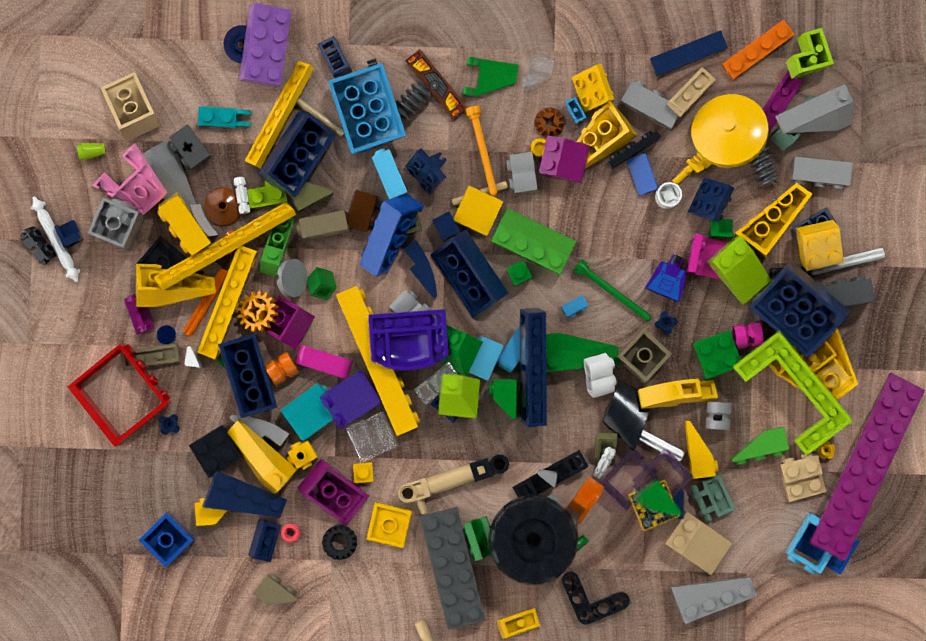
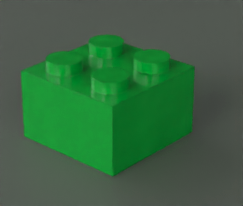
M730 330L691 343L704 380L734 370L733 366L741 360Z

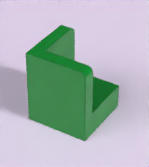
M719 219L718 223L710 220L709 238L732 239L734 237V233H732V219Z
M316 267L308 277L307 283L310 296L327 301L337 289L332 271Z

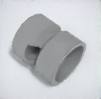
M707 402L706 412L709 416L706 418L705 429L730 430L731 420L728 416L732 412V403ZM715 415H722V421H715Z

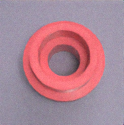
M293 523L286 524L281 530L283 540L288 543L297 541L301 534L299 527ZM289 529L294 530V536L290 537L287 534Z

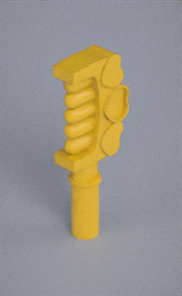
M697 152L693 158L686 161L688 166L672 182L679 185L691 172L694 171L696 174H699L704 169H708L712 164L704 160Z

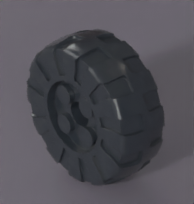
M525 495L511 500L495 515L489 530V550L493 561L507 577L523 584L538 585L555 580L570 567L578 548V532L572 516L560 503L546 496ZM530 534L538 536L539 539L536 544L528 542L527 539Z

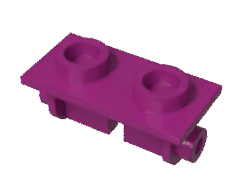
M133 294L125 298L124 301L136 334L139 335L155 329L148 308L136 307V295Z

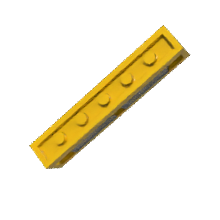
M240 246L235 250L232 263L204 336L199 343L197 353L218 360L220 354L218 344L224 343L259 254L257 251L244 246Z

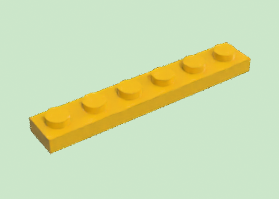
M298 60L245 159L247 163L261 169L286 120L293 111L299 96L302 94L307 81L310 79L314 70L313 66Z

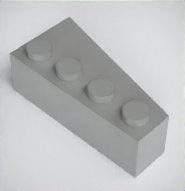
M748 576L669 586L682 621L685 624L757 596L752 580Z

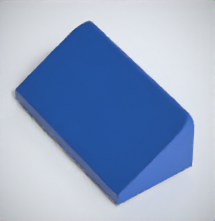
M643 153L627 160L638 195L641 196L656 191L658 186L647 154Z

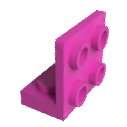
M694 234L686 269L687 273L721 280L706 261L728 242L706 238L701 234Z

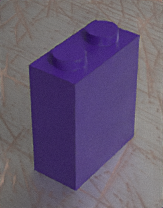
M361 370L319 397L324 408L331 414L333 422L340 429L382 403Z

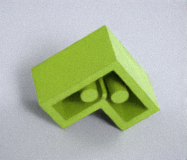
M819 28L805 32L797 38L802 53L793 55L786 61L791 79L824 71L831 67L834 62L823 29Z

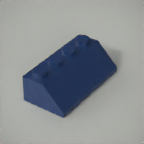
M298 112L257 175L271 186L296 197L336 134L309 112Z
M467 230L454 236L431 254L472 318L509 294Z
M251 334L218 344L240 418L277 408L278 406L256 335Z

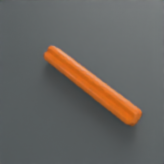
M219 269L214 277L216 293L202 297L183 329L184 334L190 337L193 335L222 287L228 273L227 270Z

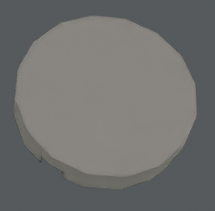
M287 259L281 263L277 271V275H279L277 285L280 292L287 297L300 296L304 292L308 280L304 264L297 259Z

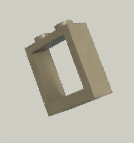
M345 210L299 219L300 224H297L299 236L306 241L352 232L347 224L348 213Z

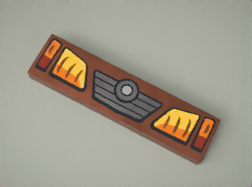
M420 49L405 60L407 65L431 90L430 93L453 120L468 108Z

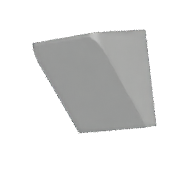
M538 470V475L555 488L558 473L549 470Z

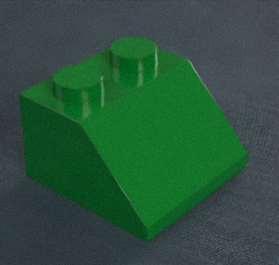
M447 325L449 356L441 360L442 365L467 377L483 341Z
M493 379V383H489V395H492V399L511 419H516L517 380Z
M652 480L636 492L638 497L635 499L644 509L647 508L650 511L678 516L681 514V511L659 480Z

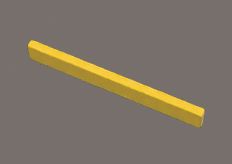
M285 202L193 256L154 277V280L160 289L164 291L295 216L296 213Z

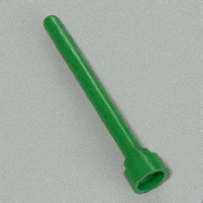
M583 259L573 269L576 274L587 276L644 320H651L652 317L648 312L591 271L587 265L588 263Z

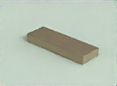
M178 343L134 349L135 357L138 360L141 359L147 367L181 362ZM122 352L123 371L135 369Z

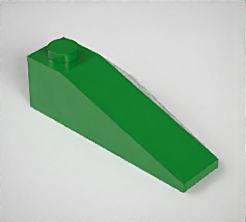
M562 333L546 334V372L584 369V359L606 353L613 359L615 366L620 365V362L615 358L619 354L618 346Z

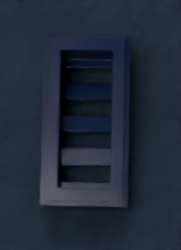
M334 36L317 44L334 78L352 72ZM333 44L335 45V47H333V48H331V49H329V50H327V51L325 52L324 49L328 48L329 46H331V45H333ZM338 51L337 54H335L334 56L328 58L329 55H331V54H333V53H335V52ZM340 58L342 59L341 61H339V62H337V63H335V64H333V65L331 64V63H333V62L339 60Z

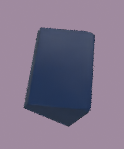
M259 519L248 555L254 559L271 562L281 525Z

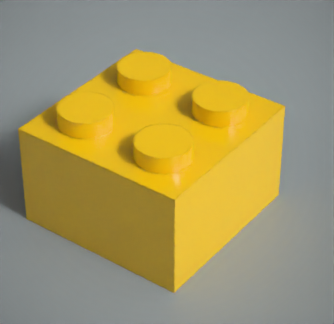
M834 220L796 228L800 263L806 271L844 263L840 227Z

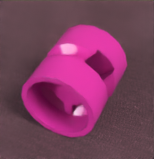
M760 322L749 323L748 326L744 324L732 326L733 340L737 350L745 349L748 345L752 348L758 347L764 343Z

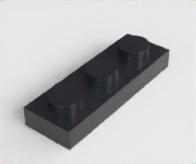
M651 131L641 136L643 140L637 144L635 141L625 147L626 151L620 154L618 151L611 155L607 165L611 170L658 141L661 138L657 131L654 133Z

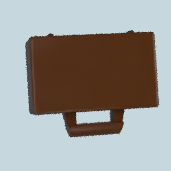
M355 190L347 218V224L351 229L365 233L368 232L369 225L375 222L371 220L374 209L378 210L375 220L380 213V208L375 206L378 198L377 195Z

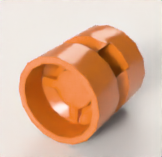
M287 351L278 356L277 361L271 360L265 364L266 371L276 386L285 382L286 377L291 378L300 373Z

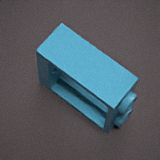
M385 148L374 152L375 156H372V160L388 198L392 199L408 194L390 150L385 151Z
M808 513L784 553L789 555L787 559L796 564L801 562L806 565L804 569L810 573L815 574V572L821 574L831 558V554L824 551L817 565H814L793 552L808 525L811 523L817 527L820 518Z

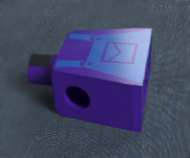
M672 254L669 264L661 261L644 289L678 303L681 299L687 271L679 268L683 258Z

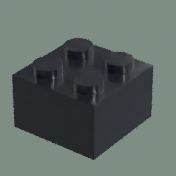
M224 425L219 426L189 445L208 478H212L216 471L221 472L243 459Z

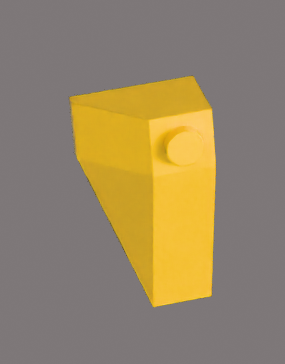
M136 264V307H158L216 293L215 279L196 273L162 291L156 284L154 277L166 269H161L162 266L157 264Z

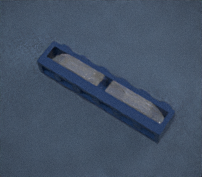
M540 308L520 309L521 423L528 427L547 425L546 311Z

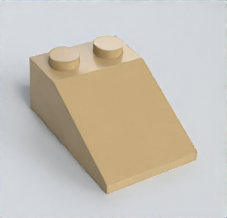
M135 72L101 87L116 124L126 142L160 127V123Z
M684 511V519H678L663 542L710 575H712L733 544L686 511Z

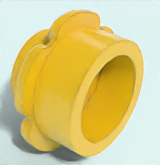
M830 441L824 442L817 448L818 456L821 459H832L835 455L834 452H836L835 445L831 444Z

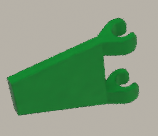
M468 57L467 66L480 68L477 89L464 87L463 96L477 97L516 84L518 64Z

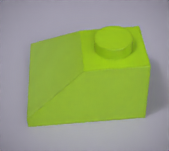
M443 374L441 376L438 415L477 418L480 380L460 375Z

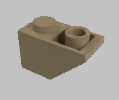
M267 574L252 593L266 605L290 603L298 599V596H296L297 591L290 586H287V588L281 584L282 580L275 574Z

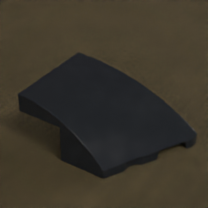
M618 381L612 401L606 407L602 423L608 429L617 433V437L619 439L622 438L630 446V450L635 451L650 408L641 409L638 395L639 389Z

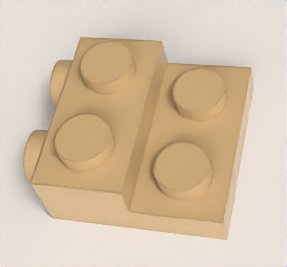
M812 452L807 456L802 454L801 459L794 460V457L783 459V463L778 464L788 502L826 492L818 455H813Z

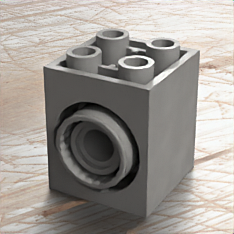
M103 197L88 234L131 251L145 216L137 212L138 208L115 198L111 201Z

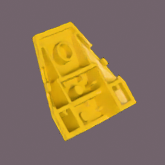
M838 328L809 358L794 347L837 400L858 385ZM777 359L768 365L777 376L802 391Z

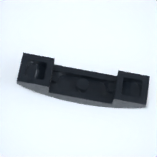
M578 450L543 470L557 472L556 484L589 466L581 451ZM536 473L512 488L517 497L525 495H539L553 486Z

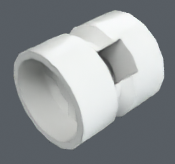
M673 182L662 184L655 193V201L663 209H672L682 198L680 187Z

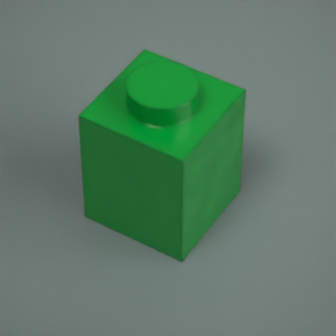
M524 260L506 268L514 287L532 279V275Z

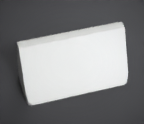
M188 346L185 366L204 368L196 348Z

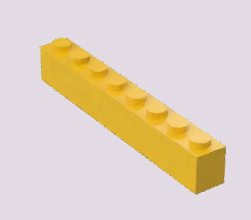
M358 286L336 294L396 435L399 436L417 428V423L420 420L416 411L413 413L411 411L410 405H412L409 394L405 395L402 390L405 385L401 376H396L395 369H389L377 362L371 361L368 315L374 314L370 306L366 307L364 300L367 297L363 288L359 289Z

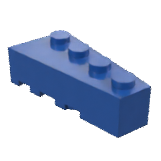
M409 194L384 201L380 206V213L374 222L373 231L368 237V243L361 255L362 259L359 265L375 277L388 273L399 253L396 249L405 242L407 238L405 235L406 231L410 226H414L416 222L414 217L417 211H422L424 205Z

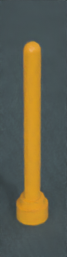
M479 105L465 109L466 115L473 123L490 194L496 196L497 188L479 120L481 118L480 114H482Z

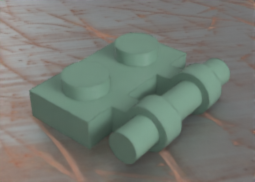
M720 474L702 481L704 489L699 491L697 485L689 487L692 492L691 497L693 501H696L699 508L698 512L700 516H703L705 523L712 520L710 515L712 511H715L717 517H720L735 510ZM705 495H708L712 504L706 507L702 498Z

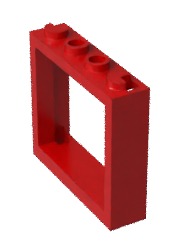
M120 343L67 386L114 447L122 444L172 403L169 400L171 397L165 389L161 390L158 386L159 381L157 378L146 371V364L141 359L138 360L134 355V349L125 343ZM123 352L162 403L124 434L120 435L81 385Z

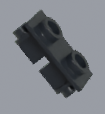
M35 226L24 229L25 232L20 235L22 237L21 240L29 250L34 247L36 248L32 254L40 264L46 265L50 262L49 259L57 257L53 247L46 242L39 229Z

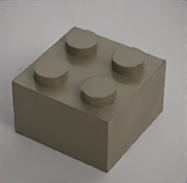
M642 328L615 358L642 383H646L672 354L647 330Z

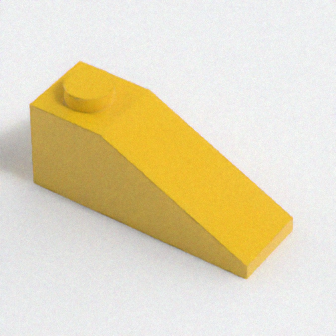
M684 421L691 478L716 476L715 472H718L717 460H714L713 455L692 423Z

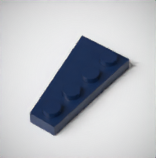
M216 471L202 507L281 517L287 499Z

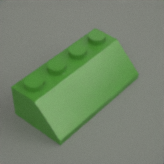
M507 208L491 243L560 276L576 241Z

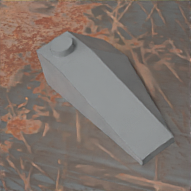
M842 85L775 117L784 134L820 133L822 131L836 132L851 125L853 100L846 85Z
M166 140L146 151L143 156L167 191V194L163 197L164 200L178 192L192 212L191 205L196 204L179 155L174 152Z

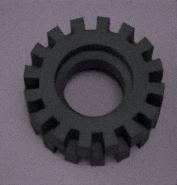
M335 525L329 528L323 536V550L332 559H347L356 550L357 536L350 527ZM336 535H343L347 539V546L342 550L335 549L332 544V540Z

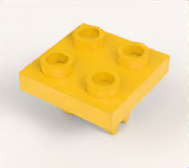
M602 63L596 64L572 77L584 113L614 100V93L611 91L607 80V73H605Z

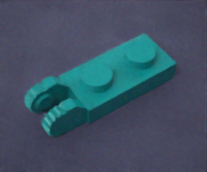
M199 106L198 126L221 128L251 127V122H237V115L251 116L252 111L238 110L237 108Z

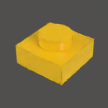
M372 462L353 464L354 483L374 482Z

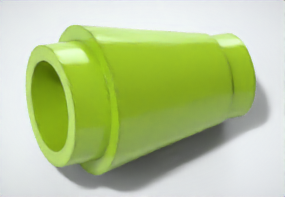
M81 143V145H77L79 160H84L85 162L105 155L104 143Z

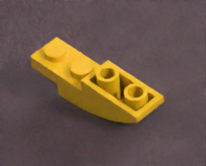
M699 378L667 382L638 390L641 409L678 406L680 403L716 401L718 398L714 380L699 381Z

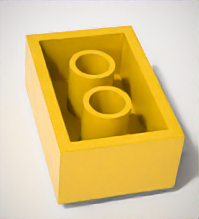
M178 192L158 205V215L163 222L168 221L171 234L174 238L179 237L181 240L180 246L186 254L190 253L193 256L211 244L209 236L201 228Z

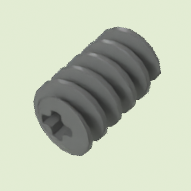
M418 78L416 79L418 85L411 84L413 91L406 89L408 96L402 94L400 96L402 102L399 100L395 101L400 116L409 121L411 120L409 113L416 115L414 108L421 110L422 108L419 103L426 104L425 97L432 98L431 90Z
M765 146L750 165L752 168H757L753 171V174L760 175L756 178V182H762L758 186L759 189L778 183L776 180L780 178V175L773 174L778 169L771 168L775 161L768 160L772 156V153H766L770 146Z

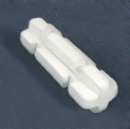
M244 177L234 178V186H237L235 192L237 204H240L238 206L240 214L250 213V207L247 205L249 201L247 189L244 187L246 185Z
M611 447L605 449L597 464L598 466L594 470V477L598 479L603 478L612 462L611 460L615 456V449Z

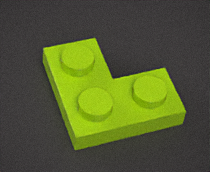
M266 181V187L247 190L250 209L288 203L287 193L271 186Z

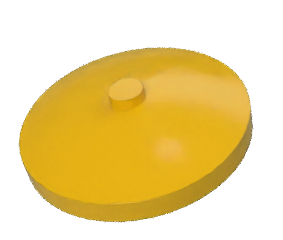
M727 94L709 100L698 110L692 122L691 135L695 149L704 160L718 167L733 168L751 162L762 152L768 140L769 127L764 111L755 101L742 95Z

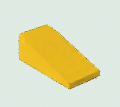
M535 608L496 620L501 637L505 639L541 626Z

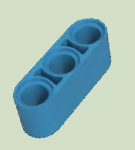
M520 326L496 362V365L508 373L512 372L520 360Z

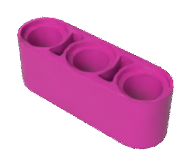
M300 345L294 363L347 379L353 361Z

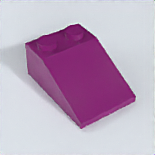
M320 458L297 487L304 497L345 526L370 496L322 458Z

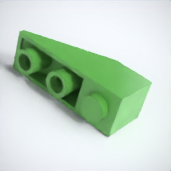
M289 218L271 229L260 260V273L278 277L277 271L285 257L295 221L294 218Z
M784 427L762 431L730 458V462H736V465L747 463L749 458H754L757 461L766 459L767 454L773 453V456L784 455V451L789 450Z

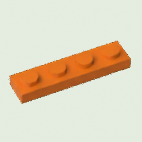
M783 19L725 61L722 66L731 79L734 80L795 34Z

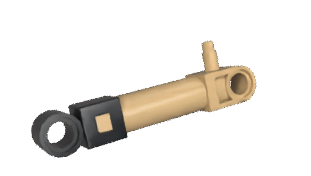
M497 454L492 457L491 461H488V458H484L449 471L415 480L402 485L398 491V496L404 503L417 501L419 510L424 515L427 514L424 498L493 477L492 472L504 473L509 468V460L506 456ZM498 458L505 461V466L502 469H496L494 466V462ZM405 488L413 490L412 498L407 499L403 496L402 492Z

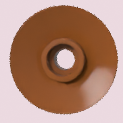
M221 187L213 190L206 197L204 210L209 220L222 226L230 225L241 215L238 210L240 204H237L236 192L234 190ZM220 203H226V208L220 209Z

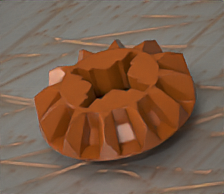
M549 107L543 108L537 113L534 125L536 131L541 136L546 138L547 136L556 137L563 131L565 120L558 109ZM555 116L553 120L555 126L550 125L544 129L546 127V121L544 120Z

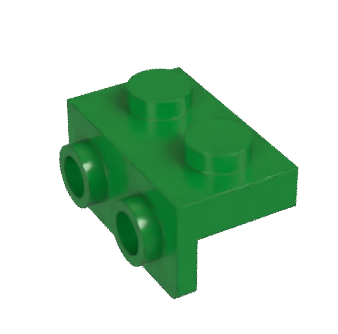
M487 516L469 521L464 524L463 528L466 539H469L471 545L469 546L470 554L472 557H475L476 561L491 555L488 540L490 523Z

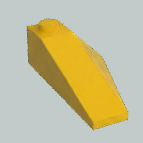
M611 101L594 113L591 122L586 128L584 127L581 131V136L576 141L590 146L585 169L624 147L638 136L628 120Z
M240 419L227 432L259 482L272 494H276L297 470Z

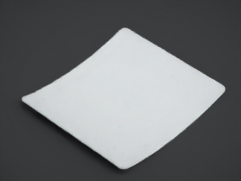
M201 204L191 205L192 212L204 232L208 236L218 235L207 221Z

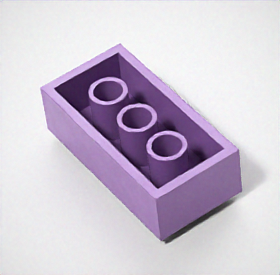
M253 3L249 6L239 81L275 88L281 86L292 10Z

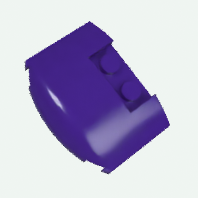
M446 309L368 315L372 362H377L389 369L417 370L432 366L444 357L449 356Z

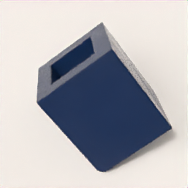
M450 212L432 220L443 242L460 233Z
M71 220L61 226H54L63 247L69 248L84 241L75 220Z

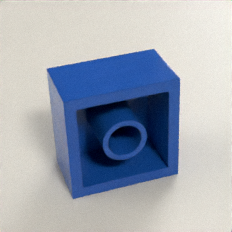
M166 512L139 541L166 568L196 538L170 512Z

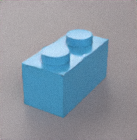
M576 97L564 103L575 125L587 118Z
M582 295L561 306L566 317L569 316L571 318L576 315L577 311L580 310L582 312L586 310L588 304Z

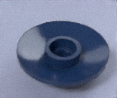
M245 25L231 28L226 33L223 41L226 55L236 63L242 62L243 49L238 47V42L244 44L247 27Z

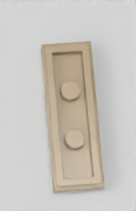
M701 67L670 99L667 105L681 117L716 79Z

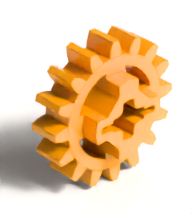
M252 291L250 297L245 295L246 300L239 302L242 307L237 308L241 312V314L237 315V318L241 320L240 325L245 326V329L251 330L254 333H257L258 330L264 332V327L270 329V323L276 322L273 317L278 316V313L275 312L278 306L273 304L276 300L270 297L271 295L268 293H263L262 291H258L257 294ZM260 300H264L266 304H262Z

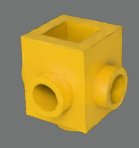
M299 441L291 445V450L288 451L289 456L287 457L290 464L296 466L297 469L301 467L302 470L313 465L311 461L318 458L310 441H306L303 444ZM300 452L304 454L303 459H300L298 456Z

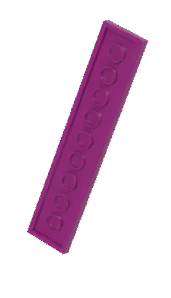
M889 373L810 539V544L842 561L846 560L925 392L924 389L893 373Z

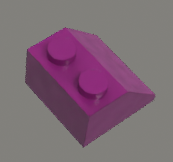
M547 136L539 173L549 178L582 183L590 146L565 138Z
M279 295L274 302L278 306L275 309L278 316L273 317L276 322L270 323V329L264 327V331L296 350L315 316Z

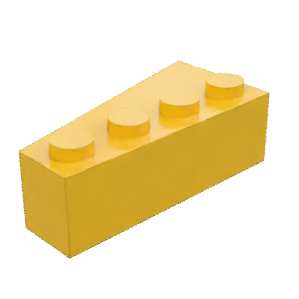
M796 183L744 227L735 232V237L741 236L751 249L766 259L810 201L812 193Z

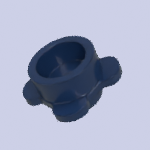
M662 312L660 319L655 322V327L662 329L665 334H670L673 326L678 321L675 317L669 316L667 312Z
M172 414L170 417H160L159 422L161 423L162 434L167 435L169 432H179L180 427L177 425V415Z

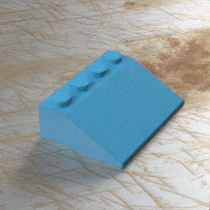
M383 63L328 81L353 156L371 151L406 136Z

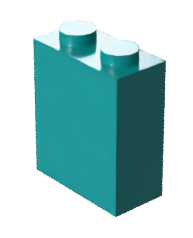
M319 383L315 384L280 410L302 441L307 440L333 421L331 414L324 408L319 398L328 391L324 384L321 386Z

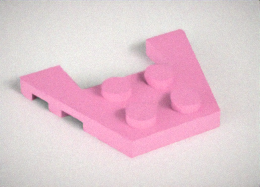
M134 143L122 157L136 171L120 186L104 172L93 183V186L97 189L101 187L107 191V195L120 198L123 202L138 208L137 212L145 215L167 194V191Z

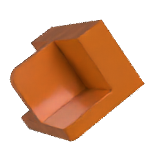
M590 476L568 504V507L580 514L577 520L578 523L582 522L605 488Z

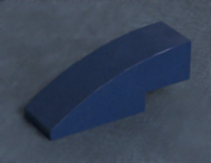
M414 240L404 248L406 254L415 263L410 268V271L433 299H436L437 290L432 268L423 249Z

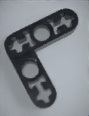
M568 571L562 576V584L576 617L584 625L627 608L630 603L629 596L625 592L620 591L590 604L578 575L573 571ZM568 575L576 578L573 583L575 587L579 585L580 589H574L569 593L568 589H572L569 583H565ZM577 592L583 594L584 598L581 603H575L572 599L573 595ZM619 595L622 598L626 597L624 605L621 606L620 603L615 604L616 609L612 610L609 599L612 598V602L618 600ZM600 603H606L609 606V610L604 614L598 611ZM594 606L598 617L595 618L594 614L588 616V621L580 618L583 615L582 611L592 612L591 607Z

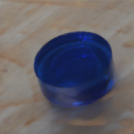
M164 325L157 331V339L162 344H171L176 339L177 333L169 325Z

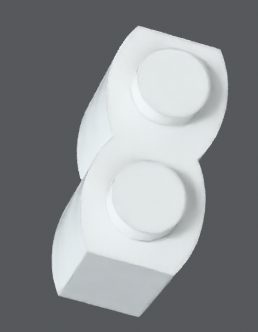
M606 353L584 359L586 386L588 393L593 398L615 392V385H617L613 374L615 364L613 359Z

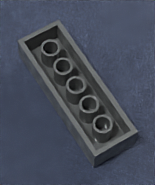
M865 276L851 278L850 282H846V279L835 280L831 282L832 285H827V282L818 283L845 307L875 301L871 278L866 279ZM761 293L756 294V297L751 299L752 303L757 299V297ZM754 312L755 322L763 321V319Z
M453 507L420 516L447 629L451 630L486 621L458 508Z

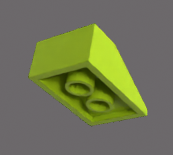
M741 236L733 237L706 261L742 305L747 303L771 281L754 251Z

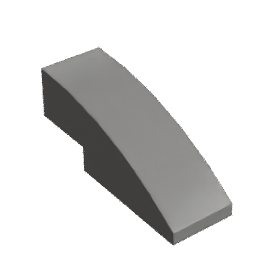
M240 415L230 416V419L235 423L240 419L259 437L264 439L267 436L279 446H282L291 434L283 428L260 418L250 416L240 418Z

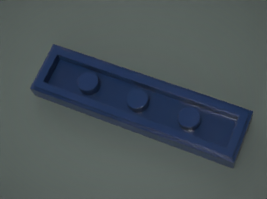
M720 30L650 58V62L656 76H660L723 51L728 47Z

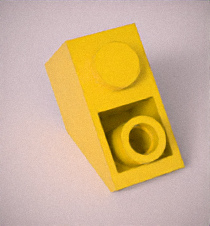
M199 498V502L194 503L196 526L218 524L228 511L203 508L202 505L205 498Z

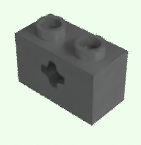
M188 124L169 137L172 141L169 145L175 153L179 151L183 156L180 160L186 168L190 167L192 170H195L212 158ZM187 144L192 146V152L190 153L188 151H185L187 149L185 147Z

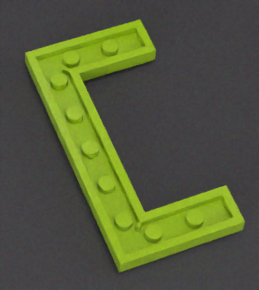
M779 330L733 367L745 382L775 359L788 372L824 416L794 440L807 456L853 422V419Z

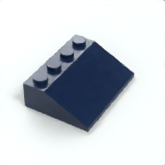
M792 260L777 274L749 307L777 332L780 330L785 338L807 358L844 322L850 312Z

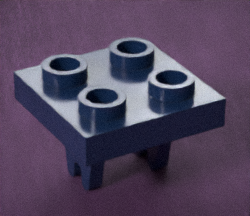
M420 148L405 167L408 173L420 183L421 188L431 195L446 178L440 168L447 159L443 158L441 160L439 158L442 155L441 152L429 157Z
M704 178L688 212L718 223L719 219L724 217L722 213L727 203L732 200L730 196L734 187Z

